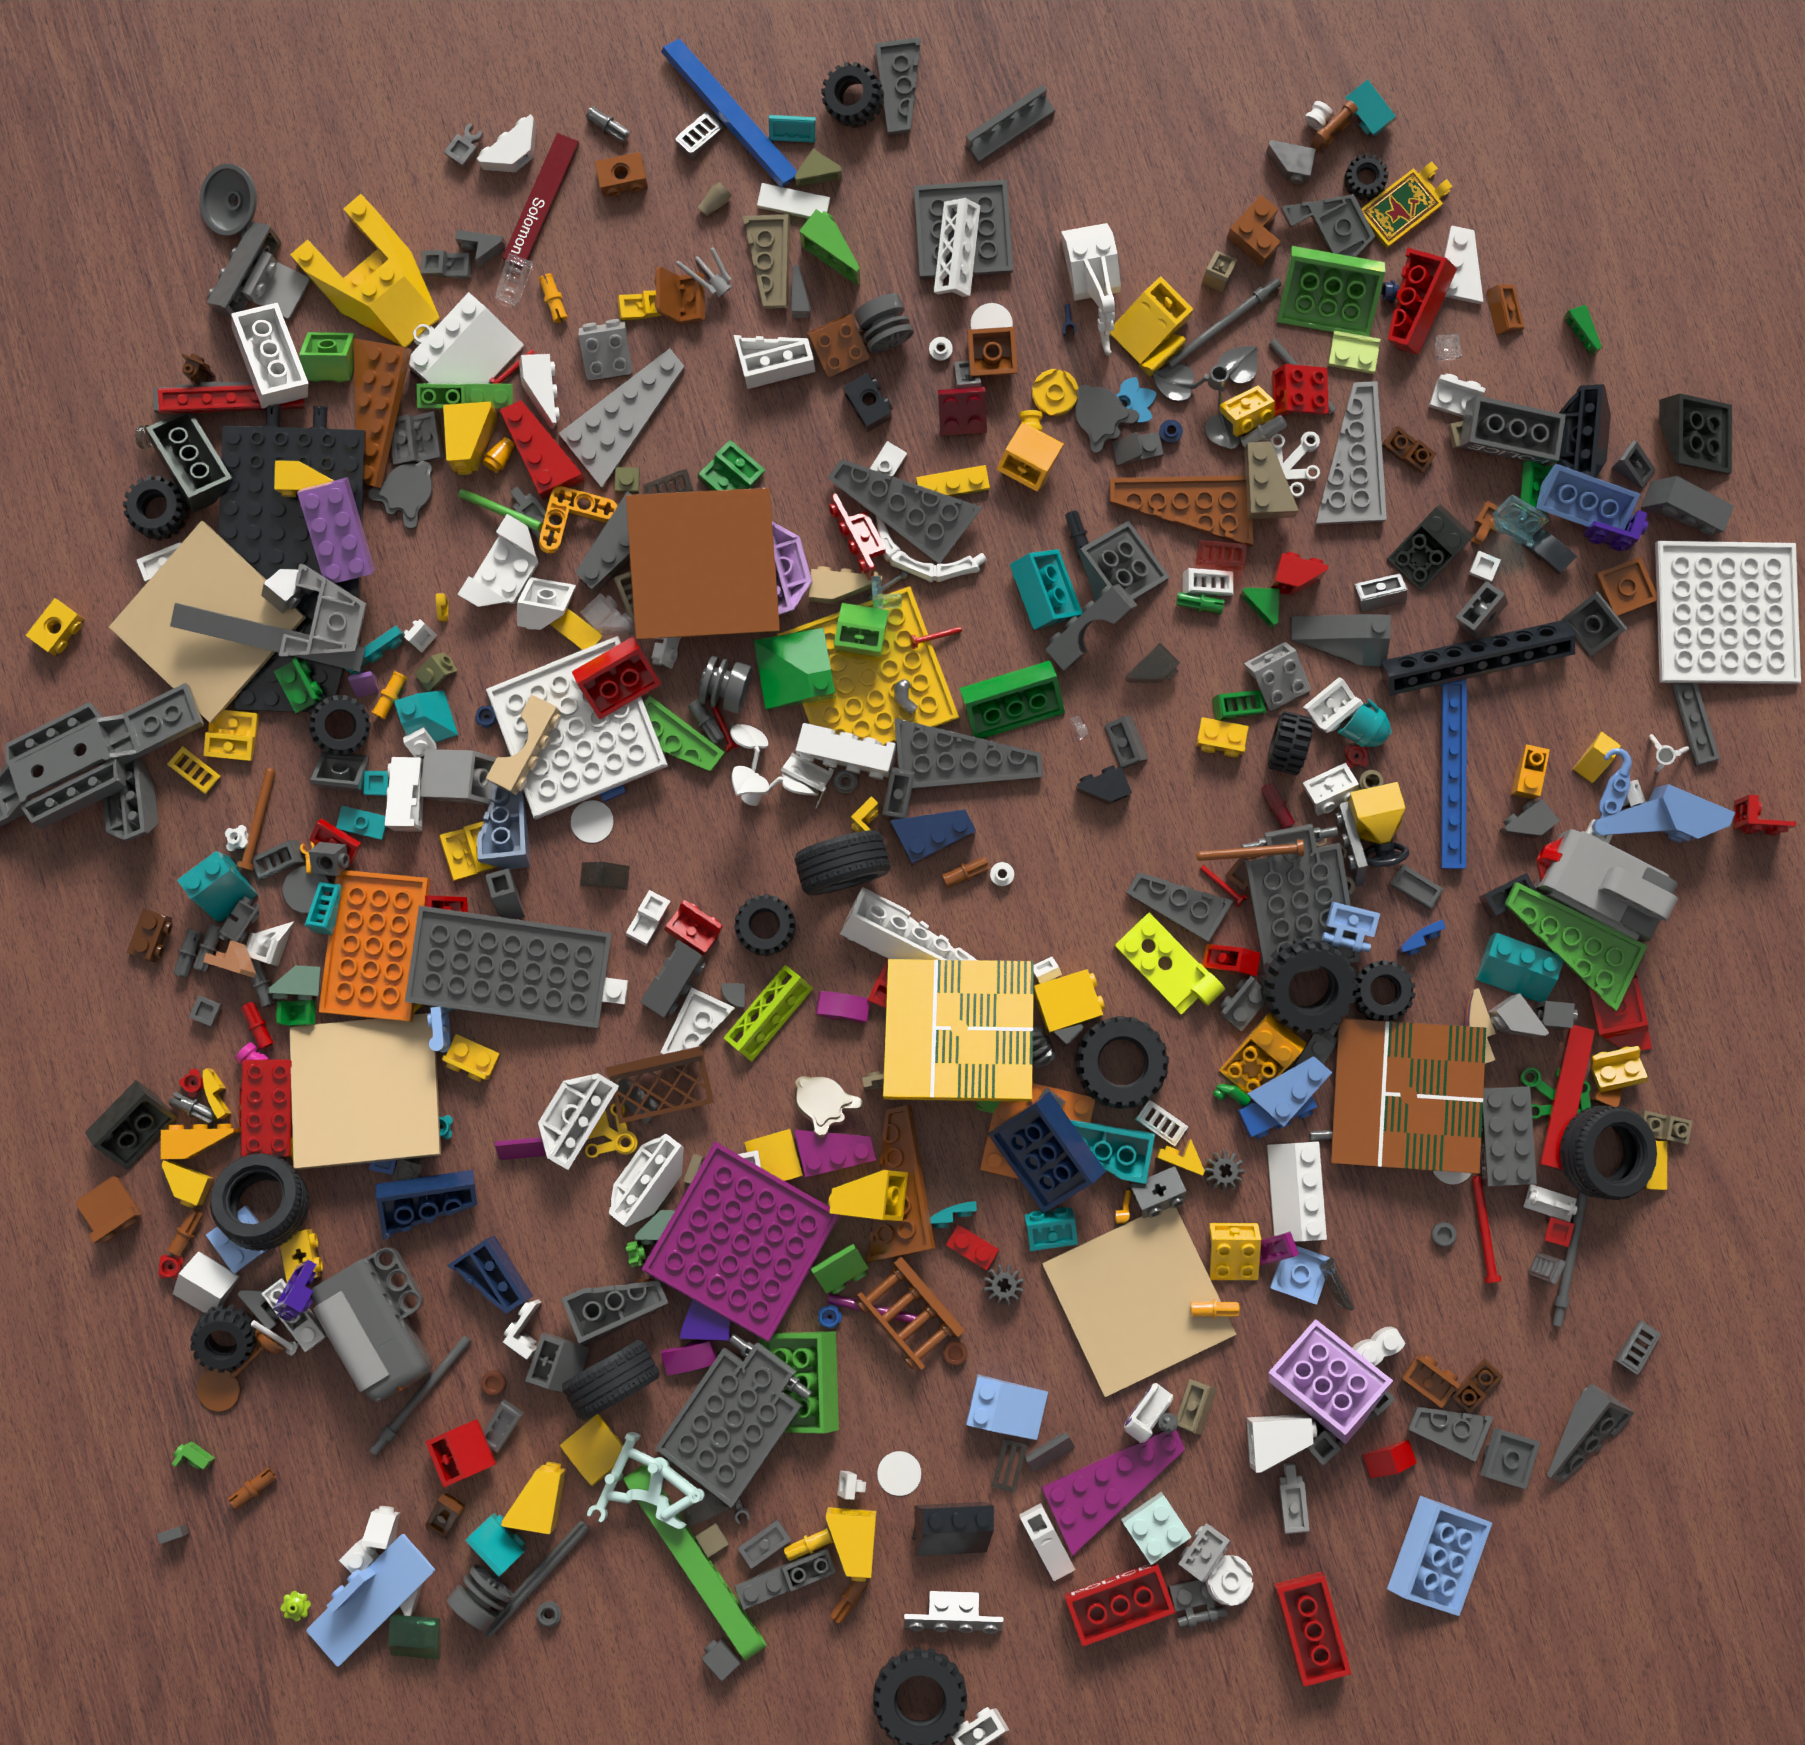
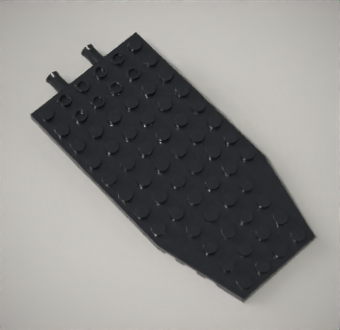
M273 404V407L271 405L266 407V425L263 427L223 426L221 461L233 481L220 496L219 536L266 580L280 569L298 570L299 564L306 565L322 575L298 494L296 493V497H283L282 493L274 489L275 461H300L334 481L348 477L363 527L366 431L327 428L328 407L320 406V408L313 406V427L310 428L281 427V406ZM361 577L334 583L360 599ZM314 590L310 595L305 594L301 598L296 608L306 618L294 631L310 635L319 591ZM275 652L234 698L236 710L295 712L274 673L275 670L292 662V658L295 656H279V652ZM300 658L302 661L306 660L312 672L309 675L312 681H317L323 693L320 696L322 700L331 696H338L345 668ZM317 704L302 712L312 713Z

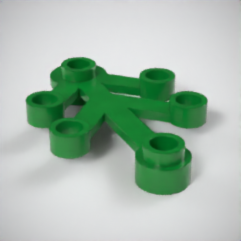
M1560 1067L1556 1068L1555 1070V1077L1557 1079ZM1526 1068L1520 1073V1081L1524 1086L1536 1088L1553 1101L1555 1090L1541 1080V1074L1537 1069ZM1527 1073H1530L1533 1076V1080L1531 1082H1528L1525 1079ZM1586 1081L1583 1083L1586 1086V1090L1581 1093L1580 1097L1581 1110L1578 1108L1577 1113L1591 1107L1589 1098L1590 1085ZM1531 1104V1107L1538 1109V1114L1536 1116L1532 1115V1119L1539 1118L1541 1115H1549L1552 1104L1543 1106Z

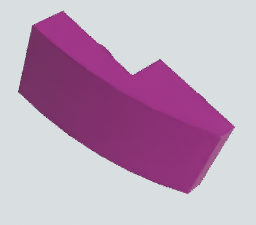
M820 991L816 1015L834 1020L842 1018L864 1024L867 1022L870 1001L867 1000L868 998Z
M712 1340L689 1342L686 1346L664 1349L661 1352L667 1375L711 1366L716 1359Z

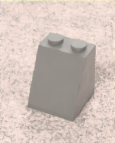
M425 749L422 762L423 772L420 797L438 801L489 805L494 784L489 782L486 777L497 758L470 750Z

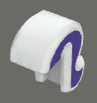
M1152 1384L1126 1420L1124 1431L1140 1443L1146 1442L1152 1435V1428L1171 1404L1173 1395L1159 1384Z

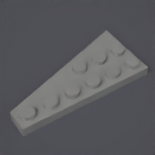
M668 349L559 433L560 437L602 490L612 473L615 472V467L619 466L625 454L629 452L648 424V420L661 405L660 403L663 398L670 392L685 370L684 365L671 349Z
M1377 381L1355 382L1352 385L1315 525L1385 522L1387 520Z

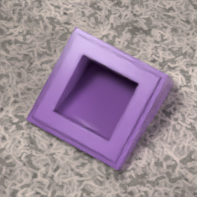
M370 671L348 677L356 697L379 692L377 678Z

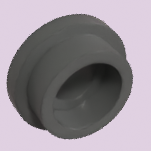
M842 770L834 777V786L840 793H851L857 787V777L852 772ZM848 778L850 784L843 786L841 784L842 779Z
M552 1601L542 1603L536 1613L539 1623L546 1627L556 1625L561 1618L559 1605ZM547 1609L552 1610L554 1613L553 1617L548 1618L545 1615V1611Z

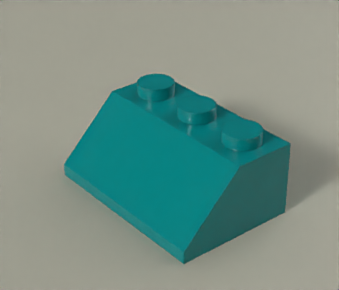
M1059 549L1028 553L1009 564L1034 630L1049 628L1083 614Z
M1494 933L1490 935L1475 980L1513 994L1520 993L1522 997L1536 1002H1543L1547 1000L1558 980L1563 961L1555 953L1499 933Z

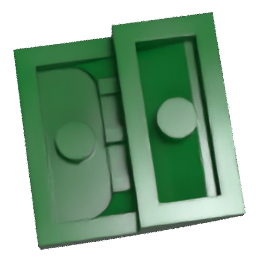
M730 440L715 454L714 459L698 474L697 478L712 491L751 489L764 474L765 469Z

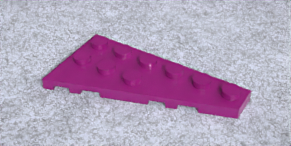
M1177 1430L1170 1433L1161 1431L1151 1436L1144 1443L1137 1442L1041 1486L1072 1556L1185 1450Z

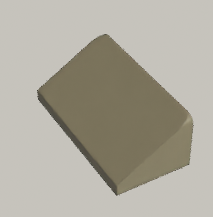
M1189 1379L1176 1417L1178 1420L1177 1427L1202 1435L1217 1388Z

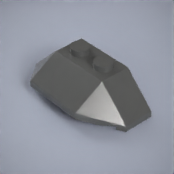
M141 757L125 764L126 788L103 799L106 832L126 842L148 834L159 823L154 782Z

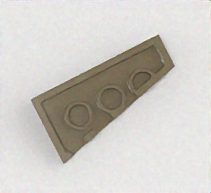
M788 214L743 216L763 307L765 309L788 308L790 217Z

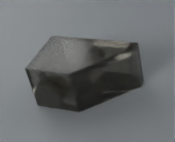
M1159 643L1126 675L1125 680L1128 683H1162L1165 679L1170 681L1179 672L1177 667L1180 662Z

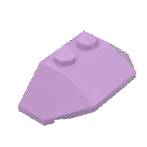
M772 521L778 612L781 615L795 610L812 584V578L801 538Z

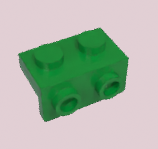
M1532 460L1523 462L1520 508L1534 514L1548 513L1537 509L1536 506L1541 484L1554 465L1543 466Z

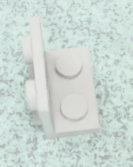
M540 1300L526 1302L518 1313L521 1316L518 1322L511 1323L503 1334L506 1336L503 1343L525 1359L534 1356L537 1346H535L536 1341L527 1334L520 1335V1333L542 1303Z

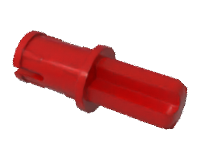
M249 1002L244 1004L241 1010L249 1025L248 1031H252L259 1049L261 1050L274 1044L265 1026L267 1022L262 1020L255 1003Z

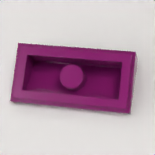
M542 1137L496 1141L495 1143L500 1160L546 1156Z

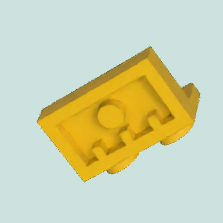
M1256 386L1220 404V412L1233 424V434L1238 437L1258 427L1259 424L1262 425L1274 419L1275 401L1261 387Z
M1202 717L1196 746L1201 747L1203 752L1215 753V750L1225 752V756L1238 758L1239 755L1245 753L1249 726Z
M872 796L851 816V828L855 832L870 830L864 823H871L878 815V802Z
M456 1034L446 1056L444 1055L442 1060L447 1062V1068L456 1072L463 1069L469 1072L467 1077L481 1082L482 1078L489 1080L501 1054Z
M1639 1046L1623 1047L1617 1051L1600 1052L1592 1056L1590 1070L1600 1093L1647 1082L1648 1077L1639 1058Z

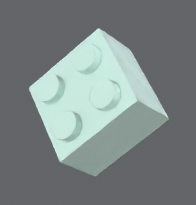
M1162 1492L1121 1519L1151 1565L1191 1538V1535Z

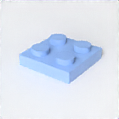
M244 1206L237 1211L238 1219L242 1223H259L248 1206ZM218 1227L206 1234L233 1274L238 1273L267 1251V1249L265 1251H252L242 1248L232 1242Z
M1296 1246L1299 1255L1278 1261L1270 1288L1317 1305L1332 1258Z

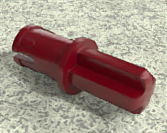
M1274 783L1263 786L1261 791L1271 807L1269 811H1273L1281 828L1285 829L1296 823L1285 805L1287 802L1283 801Z

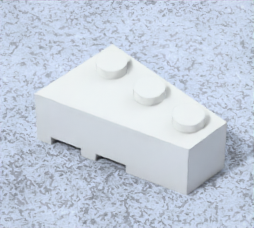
M734 335L747 389L816 372L807 338L778 337V339H764L762 336L742 338L740 335Z
M392 757L391 764H388V777L390 780L389 787L387 788L385 826L393 831L422 832L424 797H420L423 772L422 758Z

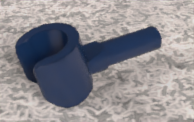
M1065 304V324L1062 328L1064 336H1066L1065 328L1067 326L1073 328V336L1077 330L1076 325L1072 323L1070 304Z

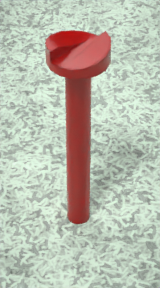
M531 349L525 355H535L536 353ZM520 360L496 380L492 377L489 381L492 384L502 383L519 368Z
M957 627L916 638L915 635H910L911 648H918L919 643L961 633L962 629Z
M716 705L712 709L728 744L725 747L728 753L731 749L739 747V745L732 741Z
M1202 865L1200 870L1238 902L1235 905L1240 907L1242 905L1241 902L1246 900L1247 896L1244 894L1241 897L1206 866Z

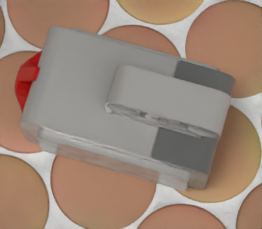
M1570 829L1559 834L1556 841L1542 848L1536 860L1539 876L1534 887L1538 893L1641 943L1652 939L1660 920L1668 921L1678 900V897L1673 895L1678 883L1669 878L1670 875L1584 831L1579 832Z

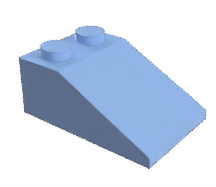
M977 1374L966 1425L1037 1440L1048 1391Z

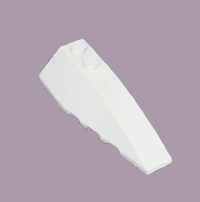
M864 887L861 888L840 933L849 940L855 941L889 959L978 961L961 948L954 949L943 935L938 937L928 930L929 925L921 921L918 923L909 916L911 912Z

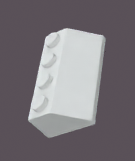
M1319 1142L1267 1145L1274 1236L1290 1231L1294 1241L1327 1240Z

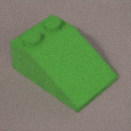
M816 209L799 231L801 247L859 286L861 283L860 267L834 222V218L825 211L821 213Z

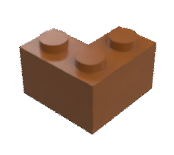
M1261 194L1230 227L1227 238L1260 267H1263L1277 251L1281 241L1266 229L1275 219L1278 208Z

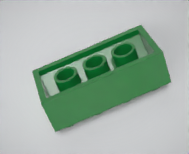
M1050 660L959 688L973 737L979 739L1065 713L1058 678Z

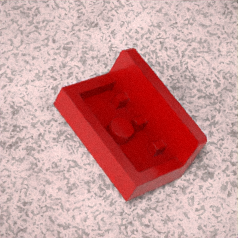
M683 900L677 912L665 926L664 931L704 957L719 937L723 926L716 918L700 911L695 904Z

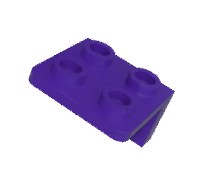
M1638 510L1630 517L1625 530L1594 521L1584 531L1583 536L1595 544H1609L1612 549L1617 551L1628 550L1639 540L1640 535H1644L1648 526V521H1645L1647 513Z

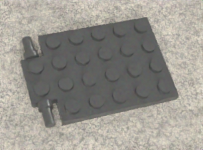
M1312 824L1266 832L1264 833L1265 838L1257 839V842L1241 845L1242 848L1296 844V840H1303L1304 857H1298L1297 853L1270 855L1244 861L1263 967L1266 962L1269 964L1272 962L1271 954L1274 951L1277 953L1281 952L1280 946L1285 943L1292 945L1295 939L1306 941L1307 938L1321 941L1324 932L1333 934L1335 928L1326 925L1332 902L1351 906L1341 844L1334 843L1316 847V842H1321L1324 838L1338 836L1337 827L1320 829V827L1313 828ZM1344 930L1342 936L1354 939L1355 932ZM1343 946L1334 947L1350 963L1360 961L1359 953L1351 951V948ZM1311 965L1302 968L1297 973L1321 969L1322 967Z
M736 1334L730 1338L729 1342L742 1351L741 1354L746 1357L745 1360H741L727 1348H723L655 1447L657 1451L731 1508L736 1505L803 1407L784 1392L785 1388L791 1392L795 1391L805 1400L812 1394L794 1376L797 1371L760 1343L755 1345L750 1342L746 1343Z

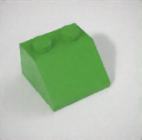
M308 332L299 353L300 363L306 379L312 382H320L322 380H334L335 382L350 381L354 369V333Z
M852 1243L814 1266L811 1271L826 1293L832 1291L833 1294H836L846 1288L845 1282L850 1279L856 1282L866 1276L865 1270L869 1267L855 1243Z

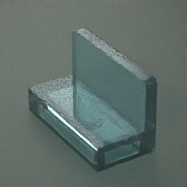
M871 576L873 608L902 607L901 593L882 595L881 576Z

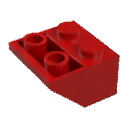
M1282 553L1275 565L1270 588L1279 589L1281 594L1293 596L1321 580L1329 565L1323 564V561L1317 558L1306 560L1300 558V555L1297 553Z
M478 1419L425 1441L443 1488L496 1465Z

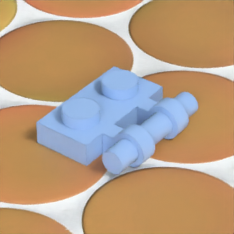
M1332 902L1326 925L1335 929L1333 934L1324 932L1322 941L1330 943L1331 946L1337 948L1339 946L1351 948V951L1358 953L1360 951L1369 952L1371 943L1364 942V936H1375L1380 913ZM1343 931L1355 932L1354 939L1343 937Z

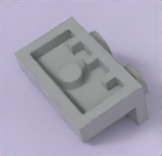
M1207 1523L1196 1531L1194 1542L1190 1547L1188 1546L1183 1550L1180 1556L1181 1561L1179 1562L1180 1566L1203 1583L1232 1543V1541Z

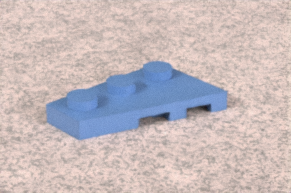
M1313 1056L1247 1093V1095L1284 1127L1332 1072Z

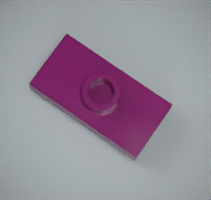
M1290 1231L1261 1239L1259 1266L1299 1255Z

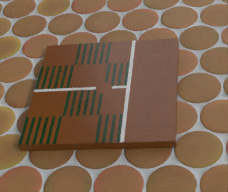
M1340 1018L1343 1022L1339 1024L1331 1163L1479 1174L1487 1028Z

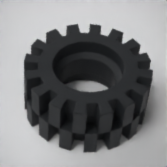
M1365 153L1364 157L1358 155L1348 165L1344 175V179H1346L1344 185L1345 187L1348 186V193L1353 192L1355 198L1358 195L1360 200H1364L1365 197L1368 200H1372L1373 196L1376 198L1380 192L1382 193L1388 181L1389 171H1386L1388 168L1386 164L1382 165L1383 159L1376 160L1377 155L1373 154L1372 157H1369V153ZM1363 169L1372 171L1375 181L1369 185L1362 184L1358 180V172Z

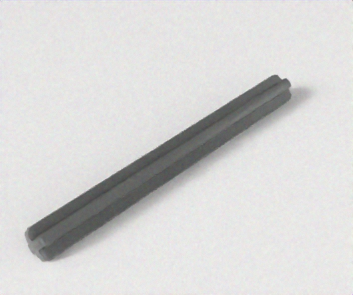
M579 1521L513 1593V1599L510 1602H505L506 1608L496 1612L497 1619L488 1631H483L486 1636L492 1637L589 1531V1527L585 1522Z

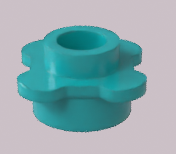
M446 1115L445 1117H439L440 1124L443 1125V1128L440 1129V1137L449 1139L452 1136L451 1124L453 1123V1118L450 1115Z

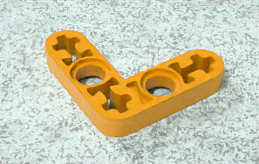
M556 487L551 492L539 538L540 549L550 554L555 553L559 549L568 513L607 523L616 510L617 504L608 498L567 487ZM559 494H563L564 499H566L562 503L558 502L557 497H559ZM572 496L575 497L573 507L570 506ZM581 499L588 500L591 507L587 510H582L578 507L577 502ZM595 503H598L596 513H594ZM605 506L610 507L611 512L608 515H604V510H602L605 509ZM554 514L561 517L562 523L560 525H552L549 522V517ZM550 531L555 532L553 537L554 543L551 546H547V541L545 540H548Z

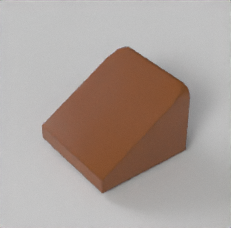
M1596 1086L1591 1100L1605 1106L1618 1107L1623 1088L1600 1093Z

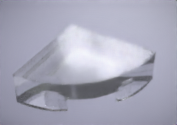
M1079 716L1070 718L1069 720L1078 739L1086 738L1089 732L1085 724H1082L1081 718Z

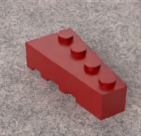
M522 400L500 409L542 500L549 498L552 490L556 487L570 488L585 481L579 469Z

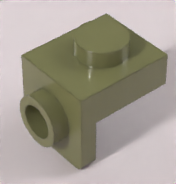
M439 653L430 656L414 674L429 692L433 691L448 675L455 674L457 668L449 656L445 653Z

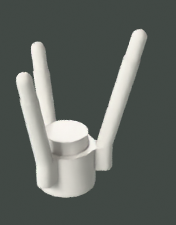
M1653 734L1649 735L1650 740L1657 748L1656 758L1659 764L1655 769L1656 773H1659L1664 768V765L1674 762L1676 756L1689 751V747L1674 750L1669 745L1662 746Z

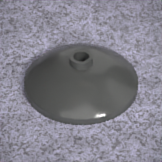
M221 164L213 168L203 181L200 191L202 216L209 228L218 234L233 236L244 231L251 223L257 207V192L254 181L242 167L234 164Z

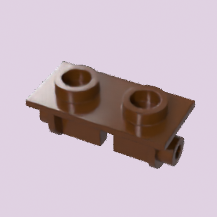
M182 353V357L186 360L182 372L193 385H201V382H206L209 376L216 377L210 370L211 366L204 363L205 360L195 354L188 356Z

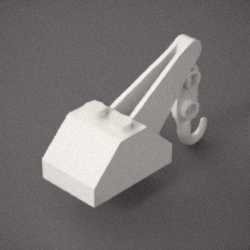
M1107 223L1061 231V241L1074 301L1092 298L1098 305V329L1104 352L1107 356H1110L1109 335L1110 331L1114 330L1113 320H1115V303L1112 294L1120 293L1121 291L1118 255L1113 232Z

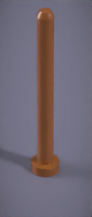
M267 768L265 771L247 839L248 845L245 847L242 861L237 862L236 867L242 870L253 871L254 865L251 862L275 775V770L272 768Z
M1296 840V844L1199 851L1196 853V857L1199 861L1297 853L1298 857H1304L1303 840Z

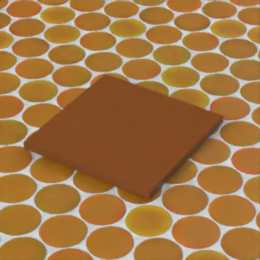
M770 488L626 495L636 640L780 631Z

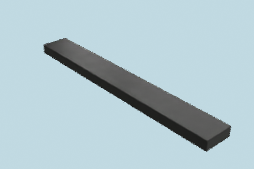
M175 603L170 627L275 652H280L284 634L309 640L310 636L309 634L181 603ZM357 646L356 651L291 656L360 672L366 648Z

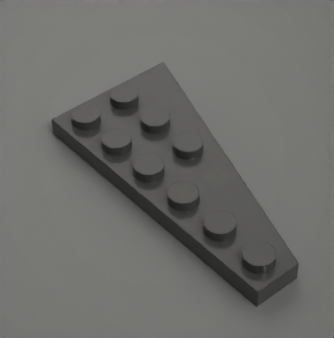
M843 459L839 461L827 477L938 564H941L983 508Z

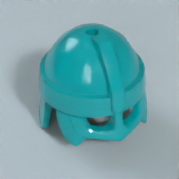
M1368 698V703L1361 705L1354 716L1351 717L1349 723L1344 728H1339L1337 732L1361 747H1377L1386 742L1392 730L1386 713Z

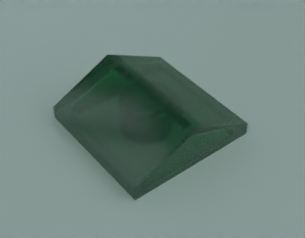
M391 1614L388 1639L391 1655L440 1659V1618Z

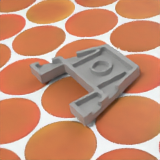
M299 564L295 586L319 591L309 640L284 634L279 656L356 651L367 604L306 565Z

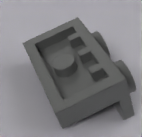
M1249 976L1247 979L1242 977L1234 987L1237 992L1232 998L1227 996L1219 1005L1222 1010L1218 1014L1240 1032L1243 1031L1265 1002L1260 991L1263 987L1252 976Z

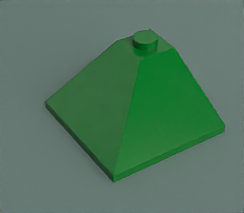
M824 628L753 640L766 710L836 698Z

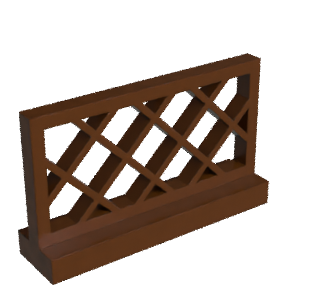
M703 1045L606 1067L607 1077L613 1083L617 1084L616 1080L623 1078L633 1083L626 1095L618 1089L613 1095L619 1124L714 1103L704 1059ZM699 1061L701 1073L695 1079L687 1074L685 1070L690 1063ZM685 1065L682 1070L676 1066ZM672 1067L680 1073L674 1084L662 1078L667 1068ZM662 1070L659 1075L654 1073V1071ZM645 1073H649L657 1078L650 1090L638 1083L641 1076ZM636 1075H638V1077L636 1078V1080H633L632 1078H630L631 1076H636ZM682 1075L694 1081L688 1093L676 1087ZM702 1076L704 1084L699 1081ZM659 1080L671 1087L664 1099L652 1092ZM697 1084L706 1090L707 1099L698 1101L690 1096ZM635 1086L647 1092L641 1104L629 1097ZM673 1090L685 1096L681 1105L674 1106L667 1101ZM619 1095L624 1098L622 1102L620 1101ZM650 1095L662 1102L656 1111H650L643 1106ZM687 1099L693 1101L692 1103L685 1104ZM626 1100L636 1105L638 1109L633 1116L624 1118L622 1107ZM664 1104L669 1106V1108L662 1109ZM641 1109L647 1112L643 1114H638Z

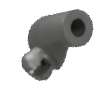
M902 679L894 686L895 702L908 714L912 715L918 706L909 699L910 682Z

